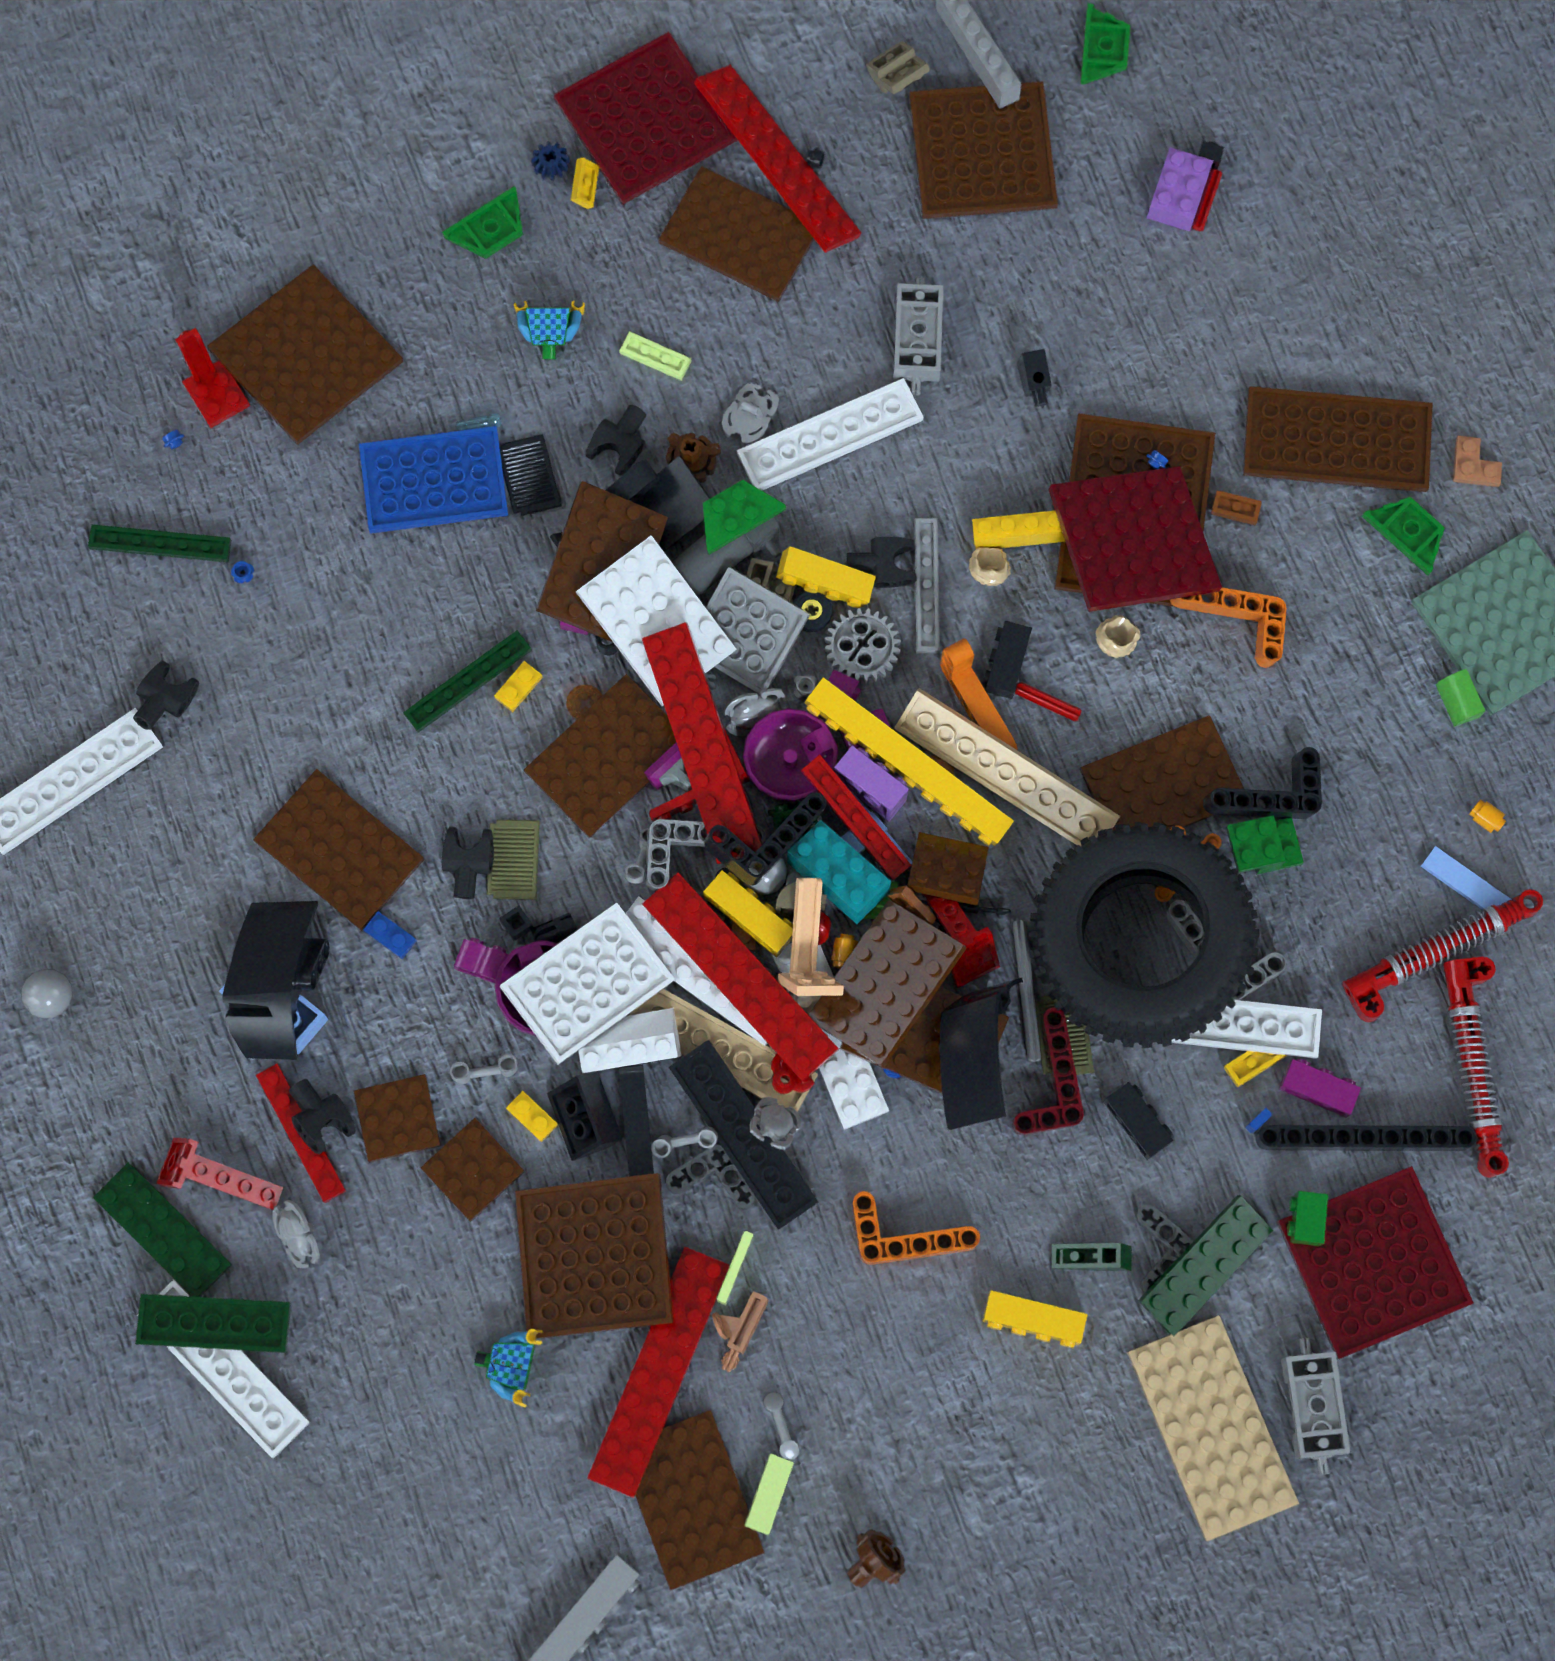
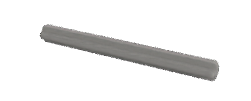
M1017 920L1013 922L1018 977L1023 979L1019 986L1027 1058L1029 1062H1037L1041 1060L1027 927L1025 920Z

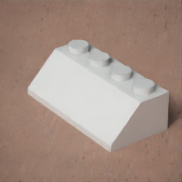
M674 1008L634 1014L622 1018L578 1050L582 1073L682 1056Z

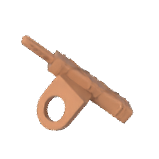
M752 1292L740 1318L719 1315L717 1312L712 1314L719 1335L724 1340L730 1339L727 1344L730 1351L725 1353L721 1360L723 1370L731 1372L732 1369L737 1368L736 1365L740 1361L738 1355L739 1353L744 1354L748 1347L750 1339L759 1324V1320L768 1305L769 1299L767 1297Z

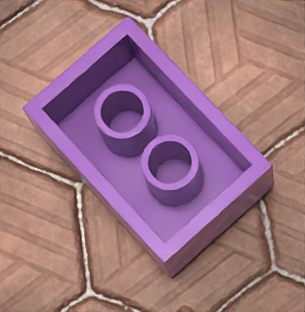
M1170 147L1147 218L1190 232L1213 160Z
M851 746L834 767V772L859 800L890 822L907 801L909 791L907 783L898 776L894 778L888 773L889 770L882 763H874L869 759V754L862 748L856 749L854 746Z

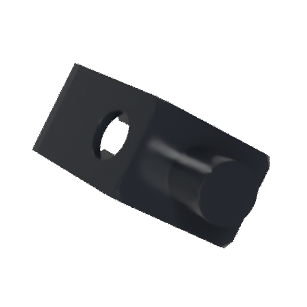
M1045 348L1022 353L1017 361V367L1025 397L1033 396L1035 407L1048 404L1046 393L1051 388V379Z

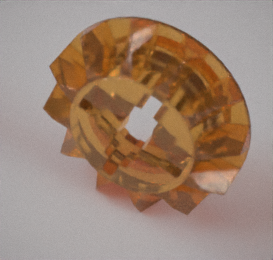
M579 685L572 689L567 696V710L573 718L578 719L589 709L584 707L580 710L581 702L579 699L586 701L590 698L589 704L592 706L602 697V694L594 686Z

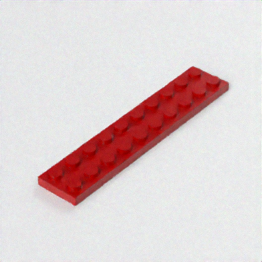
M731 64L696 78L694 82L696 87L825 253L859 238L861 231Z
M685 622L642 638L707 835L712 827L722 825L756 852L763 844L688 623ZM712 836L714 841L722 843L719 837ZM731 852L734 858L740 857L736 852ZM716 858L717 864H722V863Z
M679 872L668 880L666 886L658 889L642 903L646 910L802 1082L839 1050Z
M684 1247L670 1280L674 1323L652 1325L591 1467L587 1477L588 1480L631 1498L635 1497L716 1303L730 1264Z

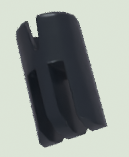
M566 913L533 927L531 933L534 936L535 942L549 941L559 943L578 929L571 914Z

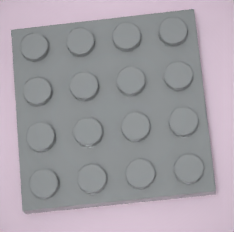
M728 567L706 609L737 650L714 667L759 694L760 691L769 689L808 620L810 613L734 568Z

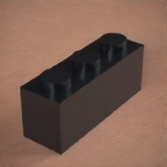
M1006 620L1003 628L998 627L995 640L999 641L997 649L992 648L989 662L993 663L991 671L986 670L983 684L987 685V693L1013 699L1032 631L1031 627Z
M1127 1082L1108 1096L1103 1103L1148 1161L1174 1141L1171 1138L1173 1133L1166 1124L1162 1125L1156 1118L1158 1113L1151 1104L1146 1105L1141 1098L1143 1093L1135 1084L1132 1086L1130 1082Z

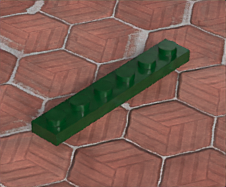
M91 524L88 547L91 550L229 563L232 540L230 537Z
M516 630L404 711V716L419 733L531 652V647Z

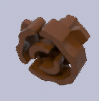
M673 432L667 438L670 444L666 454L668 465L672 462L673 455L674 460L681 456L694 473L702 470L710 458L711 463L707 468L708 475L714 474L717 465L716 456L721 454L719 443H711L704 435L699 436L697 440L694 433L679 436ZM705 471L695 475L700 483L706 482Z
M870 1529L865 1534L860 1533L856 1541L859 1546L856 1550L860 1559L847 1570L850 1581L856 1587L859 1586L861 1588L874 1577L882 1582L887 1580L889 1584L899 1583L900 1576L905 1573V1560L898 1547L892 1548V1539L883 1532H876Z

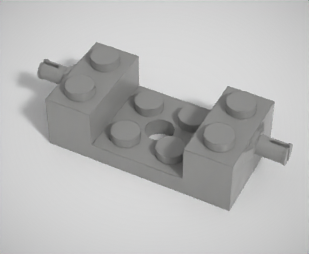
M919 277L915 278V284L898 283L896 293L893 380L904 378L910 381L912 395H915V387L916 395L921 394V382H939L941 370L943 285H924V277H921L920 284ZM920 324L924 326L925 331L923 333H915L912 327Z
M1309 1338L1299 1339L1301 1354L1281 1359L1284 1384H1288L1295 1428V1434H1292L1295 1460L1306 1458L1317 1460L1318 1475L1329 1474L1327 1459L1334 1455L1350 1453L1336 1352L1311 1353ZM1314 1398H1319L1323 1401L1324 1408L1321 1412L1312 1410L1311 1401Z

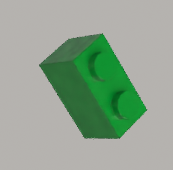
M1297 1191L1294 1197L1291 1196L1289 1211H1292L1293 1215L1292 1221H1289L1287 1226V1236H1291L1290 1243L1314 1246L1324 1244L1328 1194Z

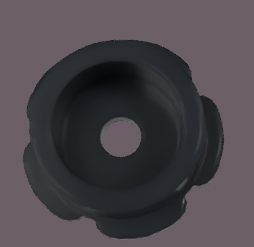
M816 147L814 151L810 150L807 163L810 164L812 169H821L825 158V151L819 150V147Z

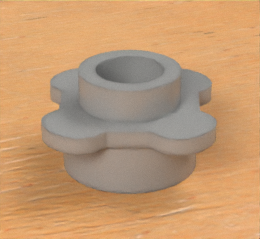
M796 676L794 679L796 684L794 696L796 698L809 697L815 689L817 678L815 676Z

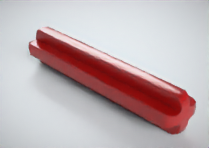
M1211 169L1192 224V229L1199 232L1203 231L1222 176L1220 170Z
M1019 682L1015 689L1016 695L1070 720L1077 721L1082 711L1080 708L1026 683Z

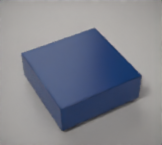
M1265 1108L1245 1128L1250 1133H1254L1272 1116V1113Z

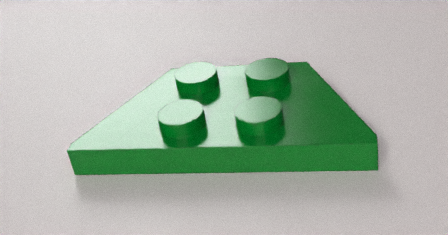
M1092 3L1087 4L1081 85L1125 71L1128 63L1131 25L1122 20H1117L1108 12L1102 13L1095 9Z
M513 186L442 232L443 237L484 259H487L521 237L523 230L516 187Z
M744 480L703 503L707 553L709 555L785 511V504Z
M1411 497L1363 513L1362 517L1427 576L1431 574L1439 550L1440 540L1445 529L1432 515Z

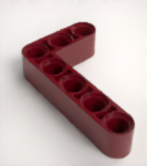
M1055 1007L1048 1009L1043 1014L1042 1028L1057 1106L1024 1111L1016 1115L1012 1121V1128L1019 1135L1074 1127L1084 1117L1065 1014L1061 1009L1058 1011ZM1048 1014H1056L1060 1019L1059 1024L1056 1026L1050 1025L1047 1021ZM1055 1037L1061 1038L1064 1042L1063 1049H1055L1052 1046V1039ZM1057 1062H1066L1069 1066L1068 1072L1065 1074L1060 1073L1056 1068ZM1063 1085L1072 1087V1097L1067 1098L1062 1095L1061 1087ZM1067 1109H1074L1077 1112L1078 1118L1076 1121L1071 1122L1066 1118L1065 1113ZM1042 1114H1051L1054 1118L1053 1125H1044L1041 1120ZM1021 1117L1027 1118L1030 1122L1029 1129H1020L1017 1125L1018 1119Z

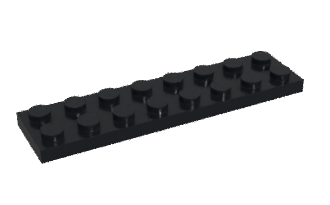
M707 1040L669 1066V1069L706 1124L717 1132L718 1142L778 1230L819 1203L783 1149L772 1147L770 1143L773 1140L769 1136H763L764 1141H761L750 1132V1122L754 1117L755 1106L710 1040Z

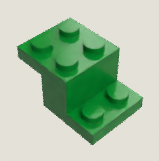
M1273 815L1226 826L1236 869L1239 873L1255 870L1257 875L1303 865L1304 863L1292 818L1275 821Z

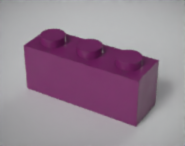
M1300 1058L1289 1062L1279 1090L1345 1118L1351 1115L1361 1087L1356 1086L1355 1081L1345 1077L1339 1079L1333 1076L1334 1073L1325 1068H1320L1319 1070L1310 1066V1062Z

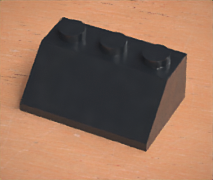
M598 1072L578 1075L547 1093L571 1161L607 1149L623 1140Z

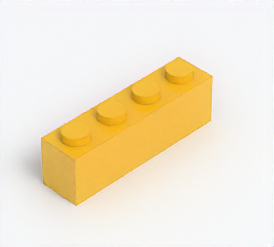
M1055 510L972 519L976 549L978 547L999 549L1065 542Z
M789 546L782 552L776 578L781 579L784 584L790 586L798 585L804 587V590L807 592H818L826 595L827 599L833 601L841 600L847 602V605L850 607L860 608L870 602L876 576Z
M722 870L703 891V897L777 958L792 941L793 924L786 918H783V920L775 914L776 910L770 904H762L757 899L758 895L748 887L744 889L738 884L740 881L735 875L730 872L726 874Z
M990 1290L982 1322L988 1323L987 1327L1001 1330L1003 1326L1011 1328V1333L1026 1336L1027 1332L1035 1334V1339L1050 1342V1339L1060 1341L1059 1345L1074 1348L1075 1345H1080L1082 1342L1088 1314Z

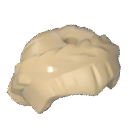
M978 547L969 559L971 575L976 581L987 586H998L1004 583L1011 574V567L1006 559V553L998 548Z
M1114 615L1112 618L1106 619L1096 630V641L1099 648L1108 656L1114 658L1124 657L1134 651L1137 641L1141 636L1137 626L1130 623V620L1122 615Z

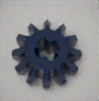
M548 141L545 147L539 143V150H533L532 153L534 158H532L531 164L534 167V172L536 175L541 174L543 180L550 176V180L553 181L556 175L562 178V172H567L569 169L567 164H569L570 158L566 155L567 150L565 147L560 148L558 142L551 146V143Z

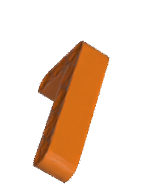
M1222 587L1219 592L1188 596L1187 599H1170L1171 604L1177 608L1258 622L1255 650L1257 664L1260 667L1269 668L1282 657L1287 608L1284 600L1281 598ZM1201 595L1207 596L1209 603L1205 602ZM1224 599H1228L1232 606L1226 605ZM1247 603H1251L1254 610H1250L1247 607ZM1269 606L1276 610V614L1269 610ZM1267 628L1274 632V636L1268 634ZM1265 651H1269L1273 659L1268 658Z
M963 638L944 648L940 661L941 669L971 721L1018 750L1014 738L972 669L974 653L969 642Z
M862 1191L855 1195L852 1202L859 1255L861 1260L868 1265L970 1251L980 1241L979 1231L972 1226L881 1239L873 1195ZM860 1198L868 1199L870 1207L866 1210L860 1209L857 1206V1200ZM870 1222L874 1226V1232L864 1234L860 1229L861 1224ZM966 1232L973 1234L975 1242L971 1245L965 1244L962 1241V1234ZM940 1236H946L950 1239L951 1245L948 1248H941L938 1245L937 1239ZM917 1239L923 1240L926 1243V1250L922 1252L916 1251L913 1247V1242ZM898 1243L902 1247V1253L892 1255L888 1249L889 1245ZM869 1246L875 1247L878 1256L874 1259L867 1258L864 1254L865 1248Z

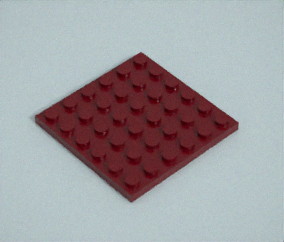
M669 32L553 95L560 110L594 162L598 165L601 173L622 205L738 141L694 84L699 76Z
M1180 466L1050 485L1048 490L1088 612L1208 594L1221 590L1222 585Z
M1412 1166L1328 1200L1324 1244L1321 1246L1290 1243L1291 1236H1287L1288 1222L1292 1221V1215L1277 1221L1333 1352H1336L1337 1360L1474 1304Z

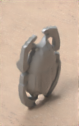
M747 383L738 392L735 401L727 408L723 416L722 426L724 432L729 437L731 434H740L742 443L756 442L766 432L771 419L766 416H774L780 398L771 390H767L770 396L761 397L757 390L761 389V386ZM753 392V394H750L748 397H743L745 393ZM768 399L772 402L771 409L767 407ZM730 413L732 426H729L728 416ZM760 428H762L758 433L754 435H749L751 433L757 432Z
M772 688L760 691L761 696L759 697L758 693H747L730 700L723 710V714L731 718L729 724L725 725L726 729L735 736H747L756 722L771 712L781 710L778 708L780 698L783 701L787 700L784 691L781 688ZM768 695H776L777 698H776V699H773V698H768V697H766V696H768ZM736 726H738V727H740V728H742V729H750V730H740V729H737Z
M766 1097L761 1099L754 1109V1117L750 1122V1132L761 1141H764L763 1136H769L773 1140L770 1143L772 1147L785 1150L791 1145L794 1135L800 1127V1116L793 1107L785 1108L784 1105H779L775 1098ZM781 1138H785V1139H786V1141H784V1142L778 1141V1140L781 1139Z
M285 1200L283 1202L285 1203L284 1209L277 1205L273 1210L274 1228L282 1243L288 1246L286 1252L294 1265L300 1269L308 1268L309 1264L304 1263L305 1256L313 1257L311 1259L312 1264H315L320 1256L317 1243L312 1235L314 1226L307 1222L302 1210L295 1202Z

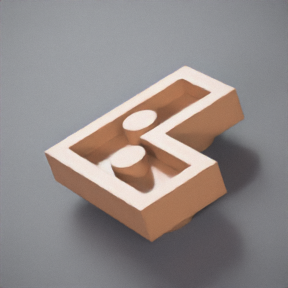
M1457 436L1453 482L1499 487L1501 484L1502 462L1479 460L1481 438Z

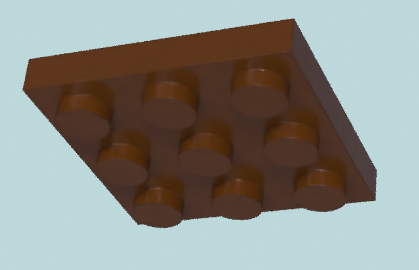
M919 832L907 887L917 893L978 905L989 847Z
M426 1074L354 1090L369 1163L441 1146Z
M476 1118L470 1121L421 1167L425 1174L470 1222L525 1172Z

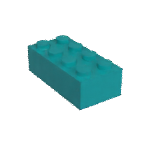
M822 820L787 851V863L804 878H821L822 894L827 895V898L856 924L880 903L890 891L891 881Z

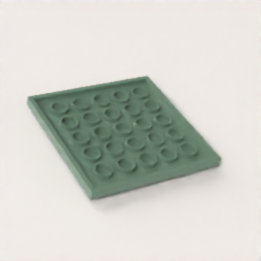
M1528 530L1411 601L1459 671L1467 668L1480 700L1490 716L1555 677V568Z

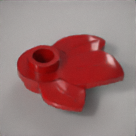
M777 1054L774 1056L771 1062V1069L774 1073L772 1086L776 1092L780 1094H787L792 1091L802 1093L811 1089L815 1083L813 1079L808 1077L802 1082ZM781 1078L786 1079L788 1083H783Z

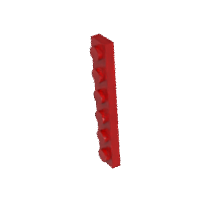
M820 754L800 770L814 788L825 797L829 806L892 881L911 866L910 862Z
M275 1064L257 1074L258 1081L323 1202L326 1203L346 1192L326 1152L324 1151L320 1154L313 1152L294 1128L292 1117L302 1112V1110L290 1094L289 1090L291 1087L280 1066Z

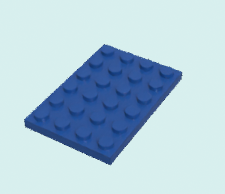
M497 426L359 444L370 534L508 516Z

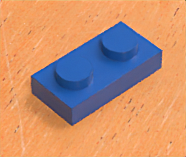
M379 911L363 929L365 933L401 959L405 957L417 941Z

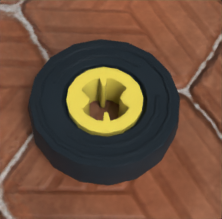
M805 591L794 599L793 604L805 611H808V607L818 610V612L815 611V616L810 614L802 629L803 631L818 632L830 623L833 614L832 604L824 594Z

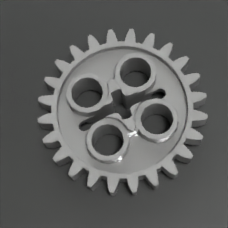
M858 608L856 615L851 610H848L847 618L841 614L839 618L840 623L835 620L833 621L832 625L835 629L828 628L827 633L831 637H825V643L830 644L825 646V652L830 653L827 655V661L834 660L831 664L832 669L839 667L838 672H845L847 676H853L858 681L860 678H863L865 684L868 682V677H872L876 682L877 674L884 678L886 676L885 669L888 671L893 670L891 663L897 664L898 658L894 655H900V649L897 646L900 645L901 640L894 639L898 636L899 632L891 631L894 623L886 624L887 616L879 619V611L874 615H870V609L868 608L866 613L862 614L861 609ZM863 626L867 629V632L859 634L855 631V628ZM876 631L877 633L867 641V647L863 646L853 661H849L848 659L858 651L859 644L863 645L871 632ZM875 641H882L885 646L883 648H876L873 643ZM846 643L851 645L852 649L850 651H843L840 646ZM860 658H867L871 663L863 666L858 660Z

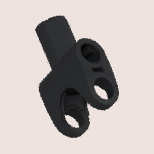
M629 404L617 425L607 419H603L591 438L586 451V457L592 460L604 450L616 451L619 454V462L615 473L622 476L634 464L645 445V440L636 436L635 433L646 418V413L639 407Z
M902 537L871 539V552L847 553V566L865 573H872V575L876 576L874 587L895 588L913 584L916 582V574L898 568L894 563V559L899 554L914 550L915 542L912 539Z
M165 661L159 662L147 673L137 688L136 694L146 701L133 716L134 721L143 729L151 730L165 711L179 718L193 700L199 686V681L191 678L183 684L170 685L165 681L170 665Z
M449 827L443 844L442 871L456 872L453 897L475 899L477 873L491 874L493 869L494 841L492 830L484 829L482 838L479 839L475 847L463 849L458 840L457 827Z
M303 1079L290 1088V1094L302 1110V1112L292 1117L293 1126L313 1152L320 1154L326 1150L321 1134V1129L324 1127H335L347 1137L356 1133L353 1119L338 1095L332 1094L321 1100L308 1079Z

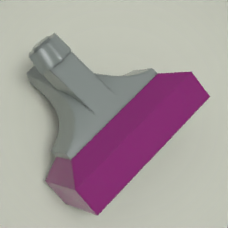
M677 742L644 772L651 785L657 790L662 786L665 787L671 784L679 786L686 792L692 790Z

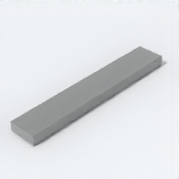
M914 518L916 654H940L938 518Z

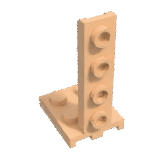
M796 878L790 973H778V982L796 996L843 995L844 986L837 982L836 978L828 976L827 972L816 971L822 895L821 878Z

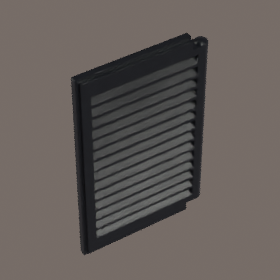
M543 434L504 443V448H500L502 469L513 514L520 513L521 516L562 507Z

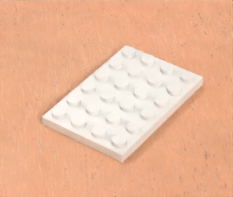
M652 536L648 537L576 591L577 595L661 706L664 704L642 638L687 622L705 673L737 650Z
M615 903L502 983L500 988L559 1065L667 987L675 979L618 903Z

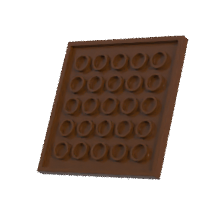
M1043 81L1021 83L1019 100L1002 108L998 107L986 86L910 91L909 98L922 219L1057 209L1058 200Z
M314 264L207 345L208 350L297 445L403 363V358Z
M659 1173L515 1191L526 1331L530 1329L542 1330L543 1333L536 1335V1339L674 1323L661 1175Z

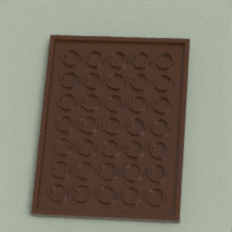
M1078 413L1069 482L1155 470L1147 463L1150 460L1147 458V454L1150 455L1155 450L1168 459V463L1165 465L1166 468L1181 467L1202 531H1204L1215 433ZM1061 542L1054 589L1082 593L1066 542ZM1170 599L1149 602L1152 604L1173 606L1170 602Z

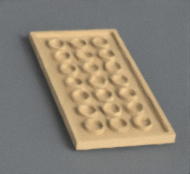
M1220 1316L1179 1331L1175 1336L1169 1335L1127 1352L1206 1542L1299 1504Z

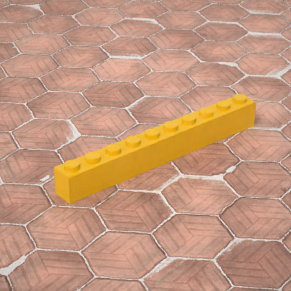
M824 677L806 699V709L816 717L821 715L827 720L825 723L835 731L841 730L846 734L844 738L853 745L857 743L861 745L870 758L873 760L878 758L884 763L883 765L890 773L894 774L896 772L902 776L907 786L910 788L915 786L922 791L920 795L931 803L935 801L941 806L940 810L949 817L954 815L960 820L959 825L967 831L972 829L979 834L978 839L988 846L990 844L993 846L998 844L1014 822V820Z

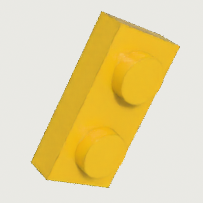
M584 157L576 160L571 201L586 209H590L594 206L599 167Z
M523 661L494 695V698L511 712H514L543 676L527 662Z
M524 1091L506 1107L540 1142L558 1126V1123Z

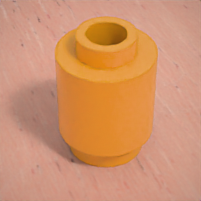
M1481 799L1469 813L1473 817V821L1490 833L1493 830L1498 832L1506 822L1503 819L1505 813L1488 801L1484 802Z
M840 934V938L836 937L834 939L831 961H833L832 967L840 969L857 946L858 941L854 940L853 935Z

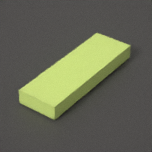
M630 331L619 350L620 354L681 381L691 363V358Z
M743 1232L718 1294V1303L726 1305L754 1236L750 1232Z
M773 1454L769 1455L744 1526L769 1535L794 1464L793 1462Z

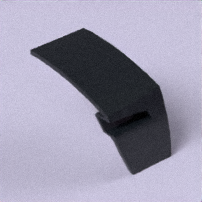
M678 456L658 474H656L646 459L641 460L605 490L668 517L659 543L663 552L704 521L703 503L710 499L681 456ZM563 532L554 533L549 536L556 547L559 545Z
M318 901L251 903L236 942L222 995L223 1003H229V1009L225 1016L228 1028L246 1058L297 1060L298 1058L294 1032V1016L297 1011V1001L302 990L315 989L330 951L328 939L312 938L310 926L319 905Z
M1022 978L966 994L941 1013L940 1070L948 1130L1007 1116L999 1064L998 1015L1005 1013L1011 1003L1010 988L1022 983Z

